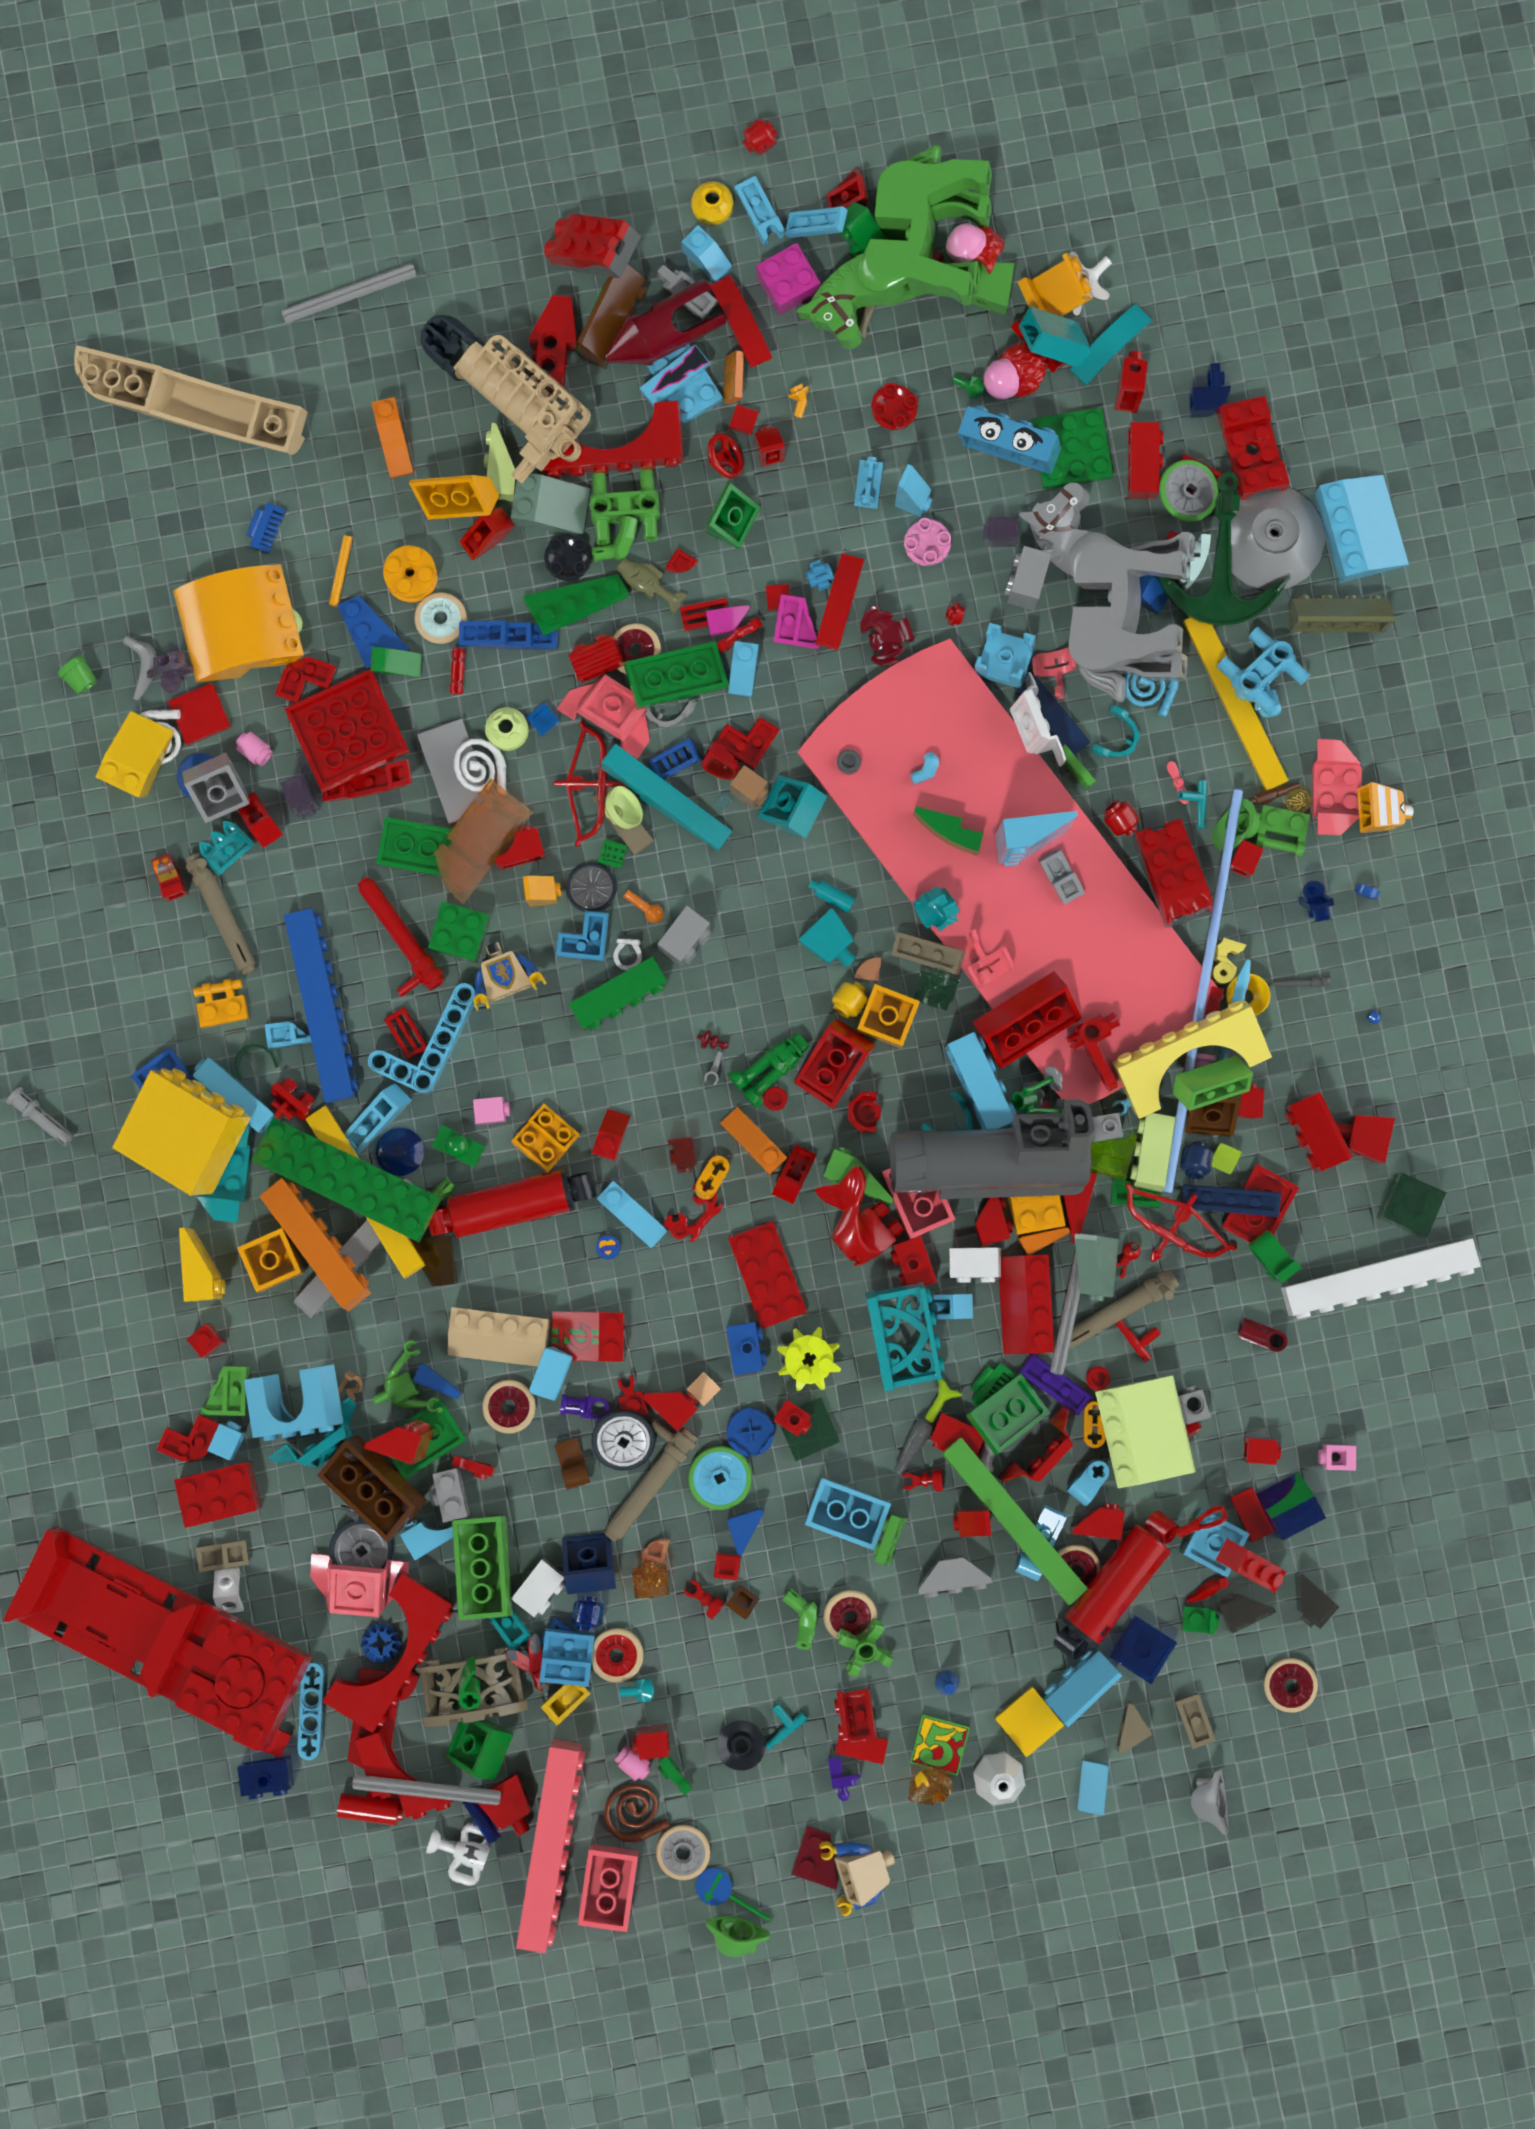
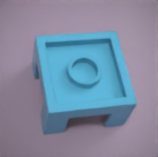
M989 623L986 632L987 641L982 655L977 658L975 671L981 678L1021 689L1036 647V636L1024 633V639L1007 635L1002 633L1000 625Z
M1201 1508V1510H1200L1198 1516L1201 1515V1514H1202L1203 1512H1205L1206 1510H1204V1509ZM1210 1514L1200 1524L1210 1523L1220 1518ZM1225 1521L1218 1526L1193 1532L1189 1541H1184L1179 1552L1228 1577L1231 1569L1217 1562L1216 1558L1226 1539L1243 1547L1249 1533Z

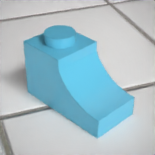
M414 1520L404 1527L405 1532L400 1535L414 1560H417L453 1538V1526L433 1528L428 1526L424 1520L420 1523Z

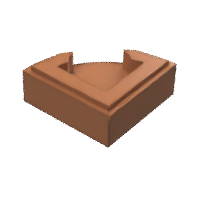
M871 958L862 963L857 969L854 979L878 982L882 958Z
M661 1538L652 1541L644 1549L641 1558L665 1563L670 1539Z

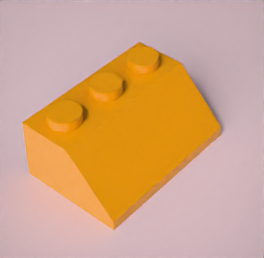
M466 475L409 481V485L428 520L490 515L499 498V494L490 477Z

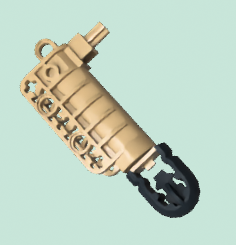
M437 315L426 322L421 331L420 341L422 348L429 358L446 371L455 381L466 380L526 434L525 438L529 442L520 451L524 459L511 474L515 479L523 483L535 467L542 471L550 459L554 460L559 456L567 462H573L579 458L581 447L575 439L590 421L591 415L588 408L505 337L495 335L485 344L462 322L448 315ZM453 333L457 337L453 339L450 335ZM460 339H462L470 347L457 364H454L449 360L448 355H458L462 349L460 346ZM497 342L505 349L503 352H500L495 347ZM441 346L446 348L444 352L439 349ZM516 356L521 361L520 365L511 361L512 358ZM526 368L534 373L531 377L524 373ZM549 385L554 390L553 395L545 390V387ZM558 397L567 403L562 406L557 402ZM576 410L582 414L583 418L581 420L574 415ZM573 444L574 452L569 456H565L564 452Z

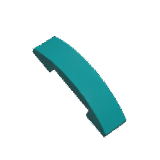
M1136 304L1133 305L1090 346L1089 354L1083 360L1080 367L1072 366L1070 371L1087 386L1103 370L1106 364L1152 322V319Z

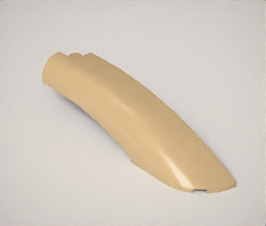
M76 345L74 355L76 374L79 376L85 390L103 402L198 431L290 455L297 453L303 444L305 437L301 434L308 412L300 406L213 384L158 365Z

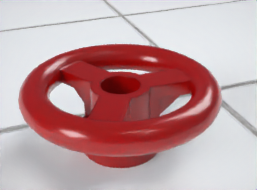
M723 433L714 434L708 442V461L710 466L725 478H737L742 473L744 466L743 455L737 443L730 436ZM721 440L720 448L715 450L716 442ZM729 446L732 448L735 454L736 461L732 458V455L729 451ZM729 467L732 468L734 471H727L724 468Z

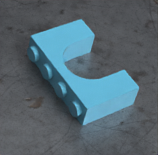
M334 1364L299 1370L303 1392V1407L297 1418L290 1415L284 1406L279 1374L244 1380L253 1438L263 1437L264 1441L278 1439V1434H281L282 1438L297 1436L296 1431H300V1435L315 1433V1428H319L320 1433L334 1430L333 1425L342 1424L343 1418Z

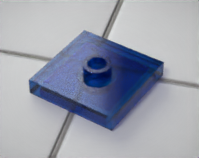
M1134 1615L1109 1657L1152 1684L1177 1642Z

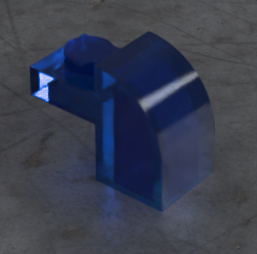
M1220 363L1210 364L1207 370L1208 387L1192 388L1189 394L1190 418L1213 416L1226 403L1231 386H1224L1225 374L1224 371H1220Z

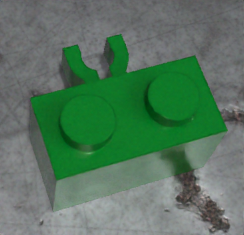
M853 202L847 208L848 212L843 232L838 234L850 246L848 250L854 258L865 252L871 239L887 240L867 207Z

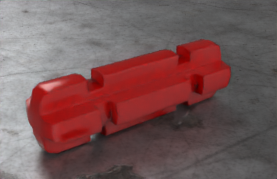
M453 648V661H451L450 673L452 683H450L449 692L452 695H462L463 684L461 683L464 682L465 663L463 660H465V650Z

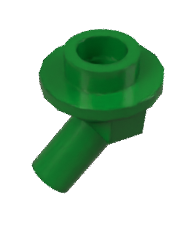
M959 375L953 377V384L968 390V397L977 399L978 395L983 394L984 382L981 380V375H972L970 381Z

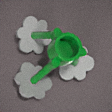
M1045 1067V1080L1040 1082L1033 1081L1031 1083L1025 1082L1024 1088L1012 1095V1104L1017 1111L1025 1110L1027 1114L1063 1112L1064 1100L1068 1099H1057L1056 1105L1053 1108H1039L1042 1105V1098L1045 1096L1041 1087L1049 1084L1052 1090H1062L1061 1083L1063 1077L1056 1067Z

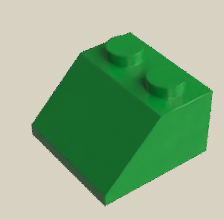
M488 1720L468 1723L459 1722L445 1758L473 1777L495 1781L513 1734L500 1725Z

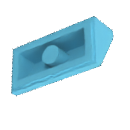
M553 1346L546 1347L529 1392L557 1401L573 1356Z
M1082 1760L1077 1804L1078 1811L1104 1815L1109 1769L1107 1763Z

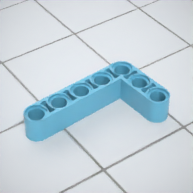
M466 983L456 986L418 1067L381 1050L370 1054L368 1058L369 1067L373 1071L423 1094L432 1092L474 1007V988ZM464 989L471 990L472 995L468 1001H461L459 998L460 992ZM453 1011L461 1013V1019L457 1023L449 1021V1015ZM442 1033H449L451 1036L450 1042L446 1045L439 1043V1036ZM433 1054L440 1056V1063L436 1067H431L428 1063L429 1057ZM379 1056L386 1058V1064L382 1068H376L374 1063L375 1059ZM400 1066H406L408 1069L407 1076L402 1079L398 1078L396 1075L397 1069ZM422 1076H428L430 1079V1084L425 1089H421L418 1086V1080Z

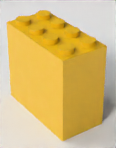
M164 1068L161 1070H150L112 1148L190 1196L213 1194L251 1117L244 1113L245 1109L236 1104L230 1105L225 1102V1097L216 1092L210 1093L205 1090L206 1086L201 1082L187 1079L186 1074L181 1070L175 1068L172 1070Z

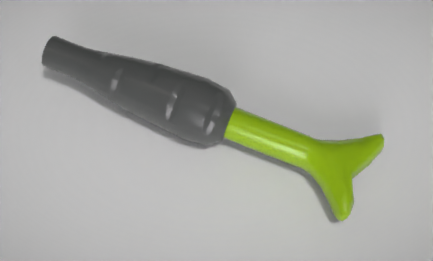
M943 1378L938 1380L937 1398L926 1416L919 1419L914 1425L899 1461L894 1467V1470L901 1474L931 1436L934 1429L932 1423L946 1400L962 1396L961 1392L950 1390Z

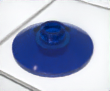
M406 1128L391 1129L383 1134L378 1141L376 1147L377 1161L386 1172L392 1175H409L419 1168L424 1159L423 1142L412 1130ZM397 1147L403 1148V1154L401 1156H397L395 1154V1149Z

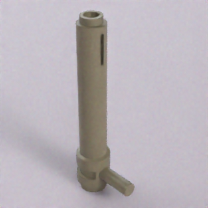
M201 852L189 856L185 860L187 863L186 869L188 873H192V881L195 887L199 888L238 971L242 972L243 975L254 972L256 970V962L216 881V873L207 865Z
M1170 1270L1166 1272L1161 1271L1157 1274L1156 1278H1149L1139 1288L1076 1323L1073 1326L1069 1349L1088 1340L1151 1302L1156 1303L1163 1299V1297L1171 1300L1174 1297L1175 1289L1179 1287L1173 1273Z
M657 1420L651 1424L653 1430L664 1438L668 1444L664 1447L665 1451L605 1527L607 1530L604 1534L614 1542L622 1539L678 1465L685 1462L688 1458V1452L690 1450L693 1451L697 1446L696 1442L699 1438L687 1428L683 1427L681 1431L678 1430L674 1435Z

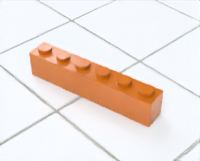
M281 1178L259 1197L340 1307L347 1311L352 1310L372 1293L367 1287L370 1284L362 1273L358 1274L353 1267L356 1264L347 1254L344 1256L340 1251L342 1245L334 1236L330 1237L326 1232L328 1229L326 1223L320 1217L316 1218L312 1213L315 1210L307 1199L303 1200L300 1197L299 1193L301 1190L293 1181L288 1182Z

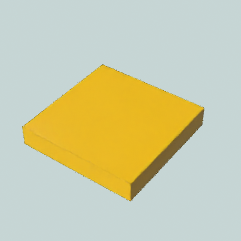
M1032 1686L994 1717L1026 1757L1064 1726Z

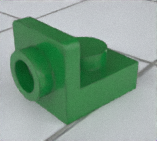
M1183 1605L1182 1631L1208 1633L1209 1635L1215 1634V1629L1219 1628V1614H1216L1215 1609Z

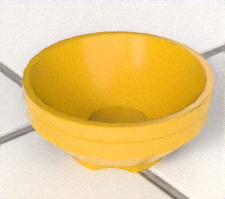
M709 181L701 184L694 191L691 208L693 214L700 222L707 225H718L725 222L731 216L734 200L732 193L725 185ZM709 193H716L719 196V201L715 204H709L706 202L705 197Z
M1250 974L1247 990L1251 992L1253 998L1249 1005L1252 1007L1255 1016H1257L1268 1007L1271 995L1267 983L1260 976ZM1238 976L1230 982L1226 990L1228 1006L1231 1004Z

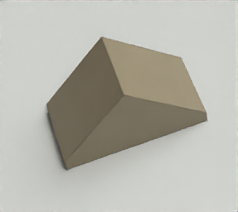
M1125 1700L1115 1747L1119 1753H1125L1152 1735L1135 1706L1128 1700Z

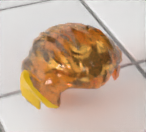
M926 1768L923 1771L917 1772L909 1783L908 1800L928 1805H935L938 1800L944 1803L952 1792L953 1783L950 1776L937 1768Z

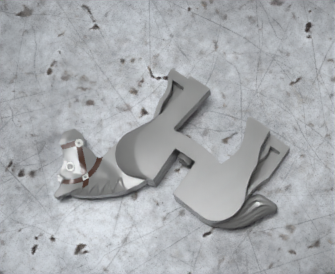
M1077 483L1065 485L1051 501L1041 504L1037 502L1032 512L1019 513L1021 518L1030 523L1033 536L1042 551L1052 553L1050 560L1058 568L1073 577L1077 585L1088 592H1108V602L1111 604V607H1073L1069 652L1073 660L1078 664L1084 679L1091 686L1107 693L1117 702H1123L1126 695V680L1122 674L1137 675L1149 681H1186L1188 657L1182 653V627L1177 624H1170L1154 633H1135L1141 606L1139 578L1151 575L1186 580L1187 563L1194 561L1195 536L1190 532H1181L1169 540L1152 541L1133 548H1126L1105 534L1078 530L1081 518L1080 511L1088 505L1090 495L1086 489ZM1172 654L1171 656H1168V657H1159V656H1161V655Z

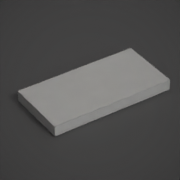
M462 719L417 734L449 825L495 809L488 789L481 792H473L465 788L457 779L454 770L455 753L462 743L469 740ZM472 745L466 747L460 755L459 769L461 771L462 777L467 781V783L473 786H481L485 784V780H482L479 783L471 782L465 778L461 770L462 758L468 752L474 751ZM476 756L470 757L468 759L467 770L469 761H477ZM468 770L469 774L473 777L481 775V770Z

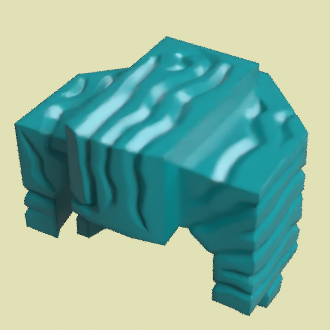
M936 886L922 894L919 899L913 901L915 910L926 929L936 926L941 931L948 927V925L958 921L956 914L960 913L959 908L945 888L940 889Z

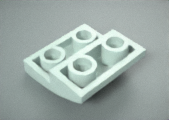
M1201 534L1198 540L1195 541L1194 561L1187 563L1186 580L1178 579V585H1182L1181 589L1184 592H1187L1205 564L1209 552L1211 534Z

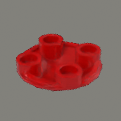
M887 383L873 396L871 403L872 415L875 421L883 428L902 430L915 420L918 411V399L906 387Z

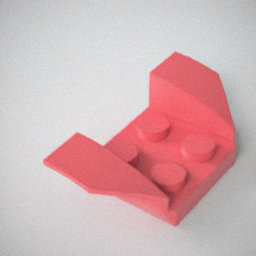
M603 675L593 684L569 690L557 708L558 711L574 721L580 714L621 740L619 747L635 759L639 758L650 742L645 715L646 708L637 710L631 690L607 675Z
M1317 739V759L1312 767V816L1314 819H1317V835L1340 836L1359 818L1357 788L1362 787V767L1360 766L1361 763L1341 740Z
M311 1554L310 1577L327 1599L326 1604L329 1613L379 1617L386 1605L393 1599L389 1594L403 1571L409 1574V1561L387 1560L385 1568L380 1569L333 1565L332 1559L329 1558L328 1554Z

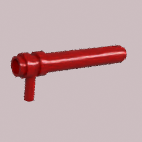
M366 877L357 884L359 893L412 966L411 970L415 974L414 977L397 989L401 997L405 996L420 983L425 988L427 987L429 991L445 982L443 971L435 966V960L431 955H427L374 879L371 880L369 877Z

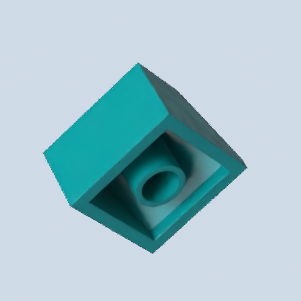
M778 775L757 817L789 834L806 839L827 796L809 783Z

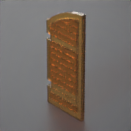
M492 779L487 782L479 793L484 799L481 804L474 800L446 838L451 841L450 845L447 847L441 843L433 854L436 857L437 867L444 884L463 905L496 862L495 858L501 856L513 840L514 833L518 832V829L525 824L533 813Z

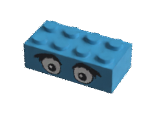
M976 405L974 408L967 406L958 430L959 438L964 447L1050 475L1052 474L1061 450L1058 435H1056L1054 430L1043 427L1042 430L1037 429L1028 421L1020 420L1016 422L1010 420L1011 417L1003 413L994 415L988 413V409Z

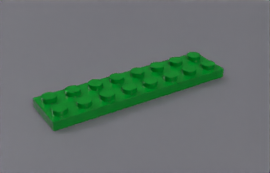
M272 1118L251 1160L419 1243L441 1198L275 1118Z

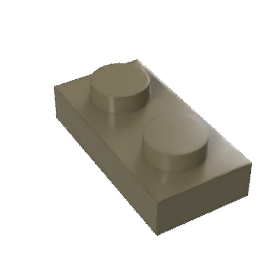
M1197 1692L1175 1700L1191 1748L1195 1749L1216 1741L1199 1693Z

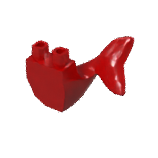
M861 1166L851 1169L839 1184L826 1185L815 1189L820 1199L843 1211V1215L830 1237L850 1261L856 1262L853 1264L855 1267L862 1266L882 1254L896 1241L895 1238L904 1230L896 1219L887 1227L880 1221L882 1217L890 1212L883 1202L859 1212V1206L866 1188V1178Z

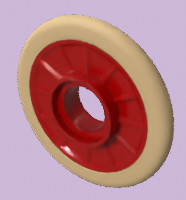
M611 1628L603 1631L594 1640L591 1659L592 1668L598 1676L609 1682L616 1683L629 1680L639 1671L643 1662V1648L639 1639L632 1632L622 1628ZM618 1648L623 1652L624 1657L621 1661L614 1662L610 1659L609 1653L612 1649Z

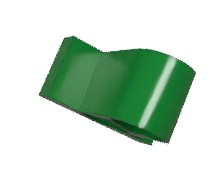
M1268 1230L1248 1244V1248L1268 1272L1267 1275L1273 1282L1283 1283L1302 1268L1296 1260L1289 1256Z

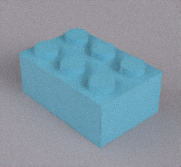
M821 1476L804 1523L809 1527L875 1550L891 1503L890 1501Z

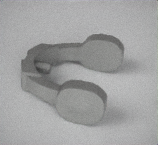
M691 699L682 713L676 719L668 722L660 721L663 716L661 713L655 718L651 713L650 707H646L645 714L651 722H655L658 726L670 728L681 722L684 718L688 719L694 711L697 702Z

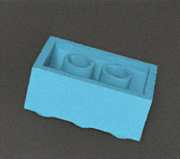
M1097 1648L1093 1651L1088 1649L1080 1658L1081 1662L1076 1667L1070 1666L1062 1674L1064 1678L1058 1684L1054 1682L1044 1691L1046 1694L1043 1697L1044 1701L1067 1727L1076 1721L1122 1677L1119 1671Z

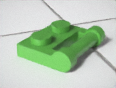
M1263 805L1260 813V827L1256 833L1254 845L1261 848L1268 847L1292 852L1295 856L1302 857L1310 815ZM1265 832L1297 838L1296 844L1266 838Z
M894 1514L886 1519L882 1529L885 1532L882 1542L879 1541L874 1550L875 1562L882 1565H892L894 1560L892 1555L902 1528L906 1526L908 1518Z

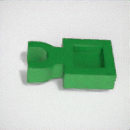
M671 1757L659 1758L658 1763L660 1766L658 1770L666 1780L670 1778L683 1795L690 1792L692 1785L683 1776L681 1770Z

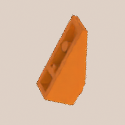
M395 397L371 402L390 478L414 474Z
M738 1107L720 1123L769 1176L787 1160V1157Z

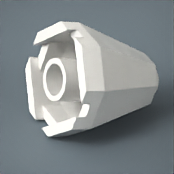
M1005 1751L984 1755L973 1770L976 1793L993 1806L1013 1803L1025 1787L1022 1764Z

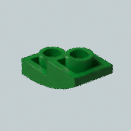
M372 647L370 671L385 675L396 674L414 679L420 678L421 654L397 649Z

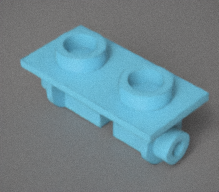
M867 457V460H860L854 506L878 508L883 462H876L877 458Z

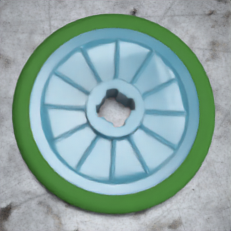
M714 1446L702 1451L693 1460L688 1473V1483L691 1493L700 1504L713 1510H727L737 1506L745 1499L751 1487L752 1473L743 1455L730 1447ZM723 1473L726 1480L720 1484L716 1483L717 1481L714 1476Z

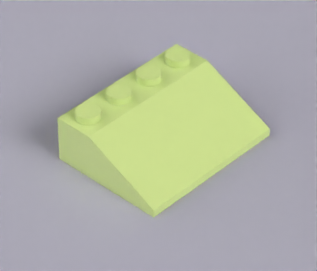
M1173 1375L1109 1387L1095 1392L1118 1488L1141 1485L1196 1472Z

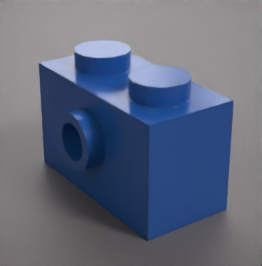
M755 1322L727 1326L734 1375L763 1371L762 1365H767L765 1350L760 1351L759 1341H763L761 1326L756 1327Z

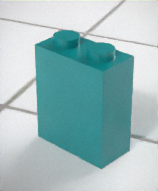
M1030 306L1019 324L1026 343L1033 353L1076 367H1080L1083 360L1089 354L1091 347L1076 321Z

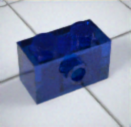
M291 1756L242 1762L237 1766L241 1797L248 1796V1799H258L263 1797V1793L273 1792V1796L287 1794L288 1790L294 1786Z

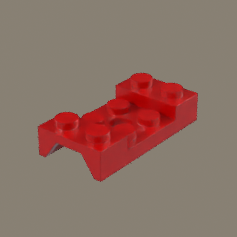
M1261 396L1219 406L1217 417L1232 471L1238 478L1237 489L1240 500L1247 499L1257 492L1274 488L1280 491L1287 490L1290 482L1284 461H1281L1270 424L1271 414L1266 397ZM1254 445L1258 448L1259 452L1251 455L1246 451V447Z

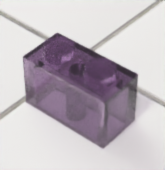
M303 774L280 783L290 810L298 818L306 819L316 814L315 811L320 810L312 785Z

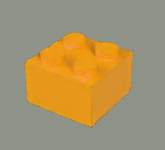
M875 984L857 1032L901 1049L920 1001Z
M1060 1195L1008 1197L1015 1235L1065 1226Z
M283 1228L237 1247L256 1292H264L306 1273L294 1243Z

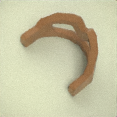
M349 1370L344 1374V1379L338 1388V1392L340 1395L348 1380H355L356 1388L346 1389L348 1397L355 1402L354 1393L362 1391L363 1382L359 1376Z

